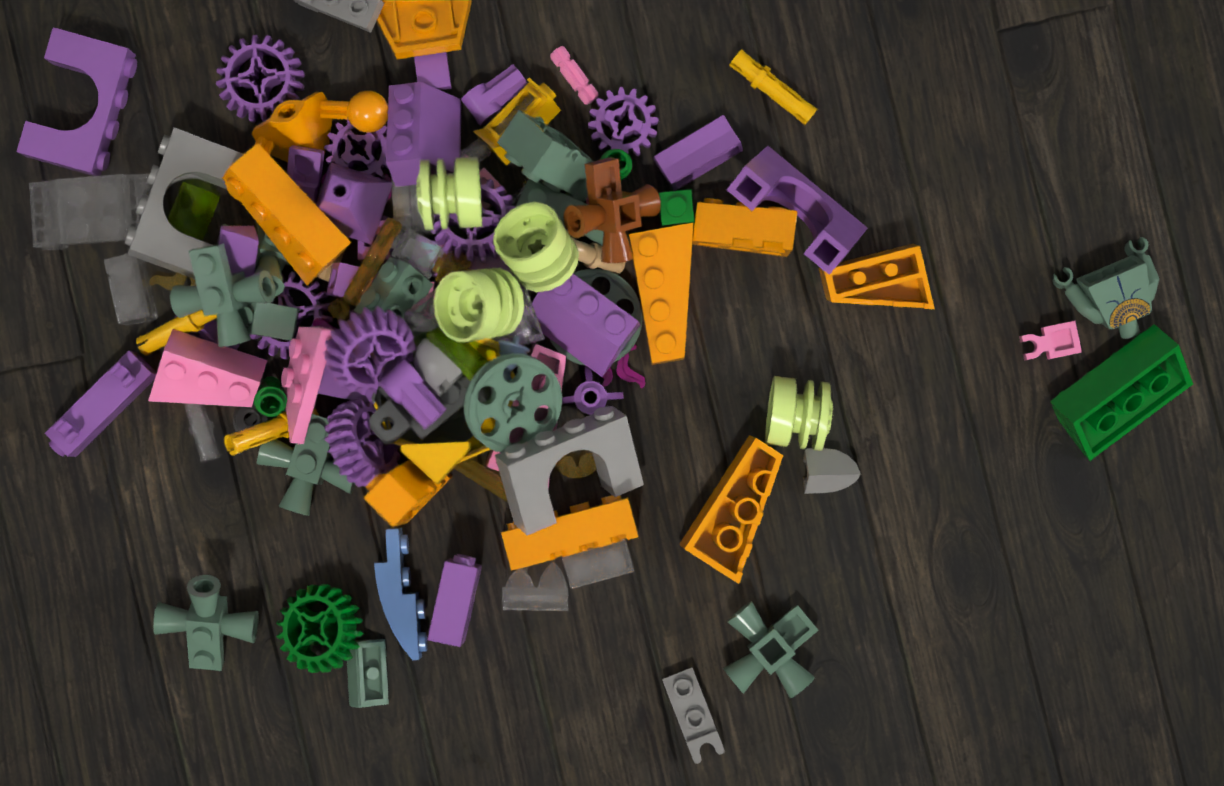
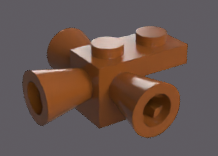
M609 157L586 163L585 173L589 205L568 206L564 211L565 227L574 238H580L594 229L604 231L601 262L622 263L633 259V254L626 231L641 227V217H653L659 213L661 207L659 194L653 186L648 184L632 193L621 191L618 158Z

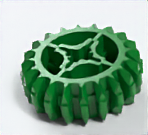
M312 584L307 586V590H297V597L287 598L290 608L283 607L280 609L285 618L276 622L278 626L283 627V632L279 633L276 637L285 640L280 650L289 652L287 660L297 662V668L308 669L310 673H318L319 671L328 673L332 671V667L334 669L341 668L343 660L349 661L353 658L349 649L357 650L360 647L354 640L355 637H361L363 633L357 630L356 625L361 624L364 620L355 618L354 614L359 610V607L357 605H350L353 597L342 595V589L337 587L331 588L329 584H321L320 586ZM319 602L329 606L326 611H321L320 613L313 612L310 609ZM321 644L326 645L329 650L322 655H317L311 651V648Z

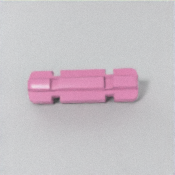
M560 46L550 54L556 67L560 66V72L573 90L579 92L578 96L586 105L592 103L598 97V91L592 84H588L589 79L574 59H570V54L565 47Z

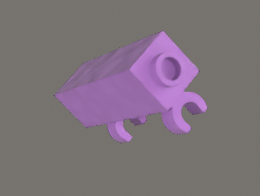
M128 350L45 432L51 439L49 442L50 447L62 457L64 455L67 457H77L155 380L157 372L137 352Z

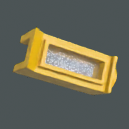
M528 78L529 83L483 129L473 131L491 152L494 151L506 166L511 161L505 157L507 151L497 142L518 110L533 118L541 117L546 125L561 111L554 102V99L557 97L556 94L545 83L539 86L532 79Z

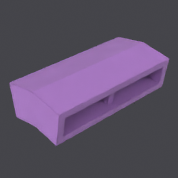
M722 115L655 155L654 161L673 191H676L743 151L741 141L725 116Z

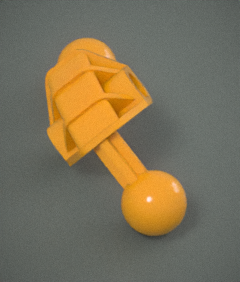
M370 90L355 94L350 101L327 100L323 92H315L302 100H287L275 108L268 120L253 129L252 136L256 141L254 146L258 143L269 155L288 162L289 147L292 145L325 150V145L330 143L327 135L331 133L332 119L349 120L352 126L361 132L372 133L380 130L388 120V103L382 95ZM230 193V195H231L233 198H235L236 200L240 201L237 197H235L234 195H232V194Z

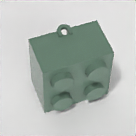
M518 110L497 142L507 151L505 157L519 167H524L521 172L526 177L537 183L540 179L544 180L543 183L557 193L564 190L575 195L586 178L585 164L594 162L563 133L546 125L541 117L533 118Z

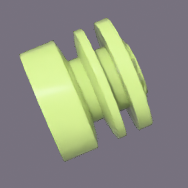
M478 157L456 158L454 173L447 174L443 159H437V174L431 175L430 161L420 160V171L416 180L417 202L425 230H434L435 214H440L442 229H447L449 216L452 213H456L460 228L482 227V199Z
M538 202L526 203L510 210L501 218L494 231L493 243L496 252L509 267L519 284L527 290L535 292L550 291L568 280L578 265L579 251L576 243L564 228L556 212L546 204Z
M502 268L451 272L442 278L436 288L434 297V312L439 327L447 337L457 342L507 336L516 330L522 320L524 311L523 292L519 282L509 271Z
M774 376L767 409L765 443L767 445L787 447L792 433H798L800 449L807 447L809 435H812L813 450L822 451L832 421L833 402L831 399L830 383L821 382L817 396H814V382L808 380L803 394H797L795 378Z

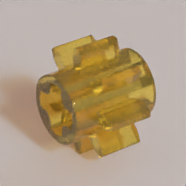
M450 251L448 254L444 253L442 258L437 257L432 270L438 273L435 280L439 284L442 278L451 272L472 270L471 261L467 260L465 253L462 252L459 259H454V251Z

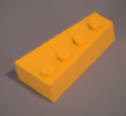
M258 143L234 162L222 177L229 192L240 200L306 285H309L328 268L351 243Z
M693 223L629 234V243L633 254L632 260L652 365L683 360L685 358Z
M749 435L679 545L740 584L743 575L742 571L753 546L752 541L764 513L762 512L767 498L770 496L783 455L756 437Z
M409 459L387 474L383 473L381 475L379 473L366 486L369 493L364 499L395 527L408 523L453 476L449 473L440 484H436Z
M613 495L601 498L602 505L591 508L589 502L570 506L571 513L558 516L556 510L554 515L557 523L528 536L514 522L508 523V530L501 532L511 571L556 559V557L577 554L589 548L611 545L622 539L627 538V540L637 538L638 533L628 497L621 499V496L614 497Z

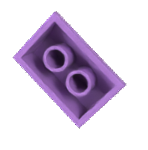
M423 82L389 86L386 164L395 186L416 185L420 171V160L430 161L431 175L437 174V159H443L447 174L454 173L455 159L461 158V100Z
M572 274L562 285L550 291L538 292L524 318L526 322L601 377L605 375L641 326L638 320L575 274Z

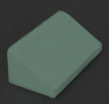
M385 639L355 640L360 647L357 650L349 649L353 658L347 661L349 705L362 708L389 704Z

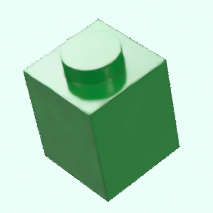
M691 190L659 193L661 201L659 211L661 228L693 223L694 225Z

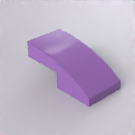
M447 52L414 57L417 82H423L439 90L452 89Z
M292 145L289 147L287 175L316 205L325 150Z

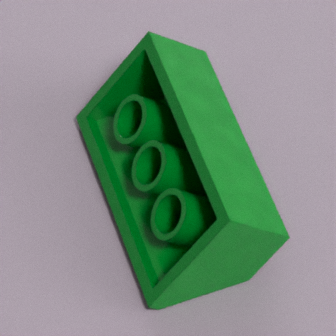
M1154 324L1146 331L1137 335L1135 339L1119 351L1113 353L1092 371L1087 372L1069 388L1060 392L1050 403L1058 421L1085 457L1091 461L1192 386L1193 382L1179 344Z

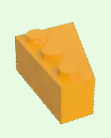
M704 198V203L697 202L692 245L787 257L793 250L798 211L781 207H756L751 211L742 202H737L736 205H726L719 199Z

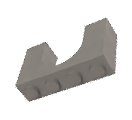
M174 127L171 137L165 134L163 136L158 153L164 156L160 167L154 164L152 166L147 183L153 186L149 197L141 196L136 213L142 216L138 227L130 226L124 244L130 245L127 255L195 279L188 251L195 248L212 246V244L177 231L169 223L163 209L164 194L169 187L184 179H200L227 189L222 177L227 169L244 154Z
M613 406L601 407L596 409L592 415L582 419H572L561 428L554 431L541 432L535 436V439L523 444H512L504 452L495 455L514 524L528 536L557 523L548 492V480L555 464L570 452L577 450H589L592 452L601 487L614 497L644 485L628 419L625 414Z

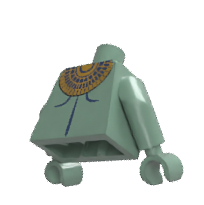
M1143 237L1138 239L1140 250H1136L1133 247L1132 241L1129 240L1124 247L1125 253L1129 257L1077 278L1078 284L1074 285L1072 282L1073 272L1066 267L1063 268V271L1068 276L1067 282H1060L1055 274L1052 277V282L1057 288L1066 289L1065 295L1081 315L1092 323L1102 324L1108 329L1118 327L1120 336L1123 339L1133 338L1140 333L1136 319L1151 313V302L1155 298L1159 283V276L1149 255L1145 254L1149 244L1147 239Z

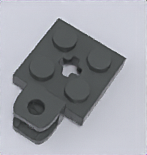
M412 361V362H410L409 364L414 368L413 361ZM458 379L438 399L446 408V411L424 430L401 403L398 405L382 387H379L378 390L386 398L387 402L371 416L369 421L370 428L385 445L396 442L411 429L422 441L464 406L467 389ZM384 421H390L394 426L390 430H384L381 424Z

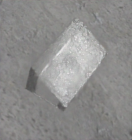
M436 288L405 311L403 319L411 331L432 332L439 326L434 312Z

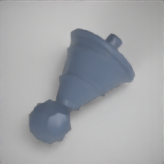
M517 336L513 337L512 342L498 341L501 356L511 353L527 354L530 350L518 345L520 337ZM510 364L505 368L503 372L505 380L512 379L510 374L517 366L516 364Z

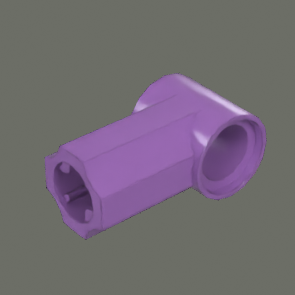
M513 64L488 83H481L472 88L462 97L461 101L478 124L484 126L528 83Z
M406 360L401 361L378 382L398 405L402 404L424 430L446 411L442 403L423 384L424 380Z

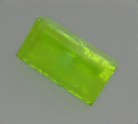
M183 182L167 220L177 231L203 241L218 204L219 196L206 189Z
M439 326L426 335L427 339L440 349L470 381L478 370L488 363L469 342H457L447 337Z

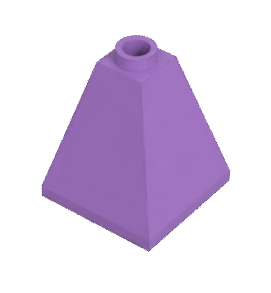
M330 162L316 206L346 237L372 245L393 183Z

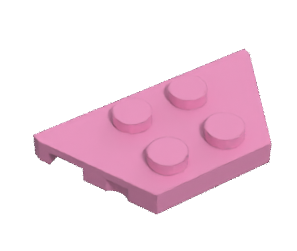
M299 327L296 339L293 338L290 342V361L288 368L283 369L281 384L287 397L286 413L291 443L304 444L326 365L323 353L327 350L325 340L332 338L329 328Z

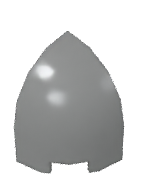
M422 339L415 350L414 369L424 380L423 384L439 399L461 377L462 371L434 344L426 339Z
M807 448L804 451L803 462H806L807 477L803 478L805 494L842 490L855 483L861 475L857 464L848 455L838 450L823 448L822 451L813 450V448Z

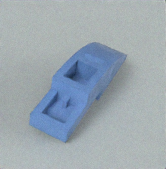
M402 528L386 529L387 561L374 563L378 593L385 616L400 645L412 660H419L422 657V652L427 651L426 632H421L420 619H425L426 615L425 600L419 599V592L406 593L405 587L411 586L410 568L404 567V554H409L408 535L402 534Z

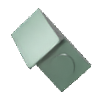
M252 302L238 309L241 319L251 335L289 341L295 336L298 308L272 303Z

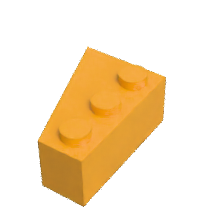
M909 244L840 262L830 275L819 268L825 297L830 302L935 309L919 245Z

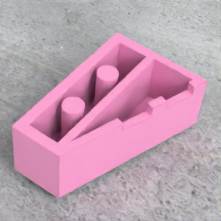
M172 329L163 351L148 401L252 407L267 360L226 346L218 347L217 343Z

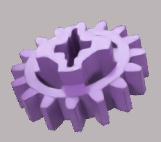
M619 87L618 95L616 96L608 90L606 91V101L600 98L596 99L599 110L590 109V115L596 118V120L588 122L589 129L597 130L591 135L592 141H602L599 146L601 152L608 147L610 149L623 150L627 154L628 151H633L636 156H639V147L641 145L648 149L651 146L647 137H656L657 131L652 129L651 126L658 124V118L650 117L656 108L654 105L645 106L648 100L646 95L640 99L636 98V89L634 88L629 95H625L623 87ZM623 103L622 107L614 111L609 110L611 106ZM635 107L642 112L645 123L636 118L634 114ZM628 111V124L632 126H625L620 136H618L619 129L616 120L621 121ZM601 123L604 126L610 127L613 133L611 140L603 132ZM633 135L639 137L634 142L623 144L625 139Z
M347 120L348 125L345 127L340 123H336L335 125L339 132L337 134L328 133L327 136L333 144L325 145L324 147L326 152L332 154L326 158L328 165L332 162L350 169L367 167L368 170L359 172L371 176L377 175L384 179L385 175L382 170L384 167L388 169L386 164L387 137H385L387 135V127L383 126L380 130L366 133L365 135H355L353 132L359 130L354 128L349 120ZM344 141L346 143L345 152L340 158V146ZM352 142L365 149L369 160L356 153ZM379 144H381L382 152L380 159L377 161L375 153L380 147Z

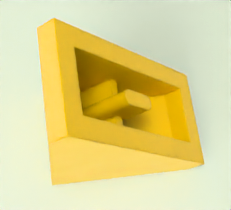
M471 442L401 445V452L436 484H440L471 450Z

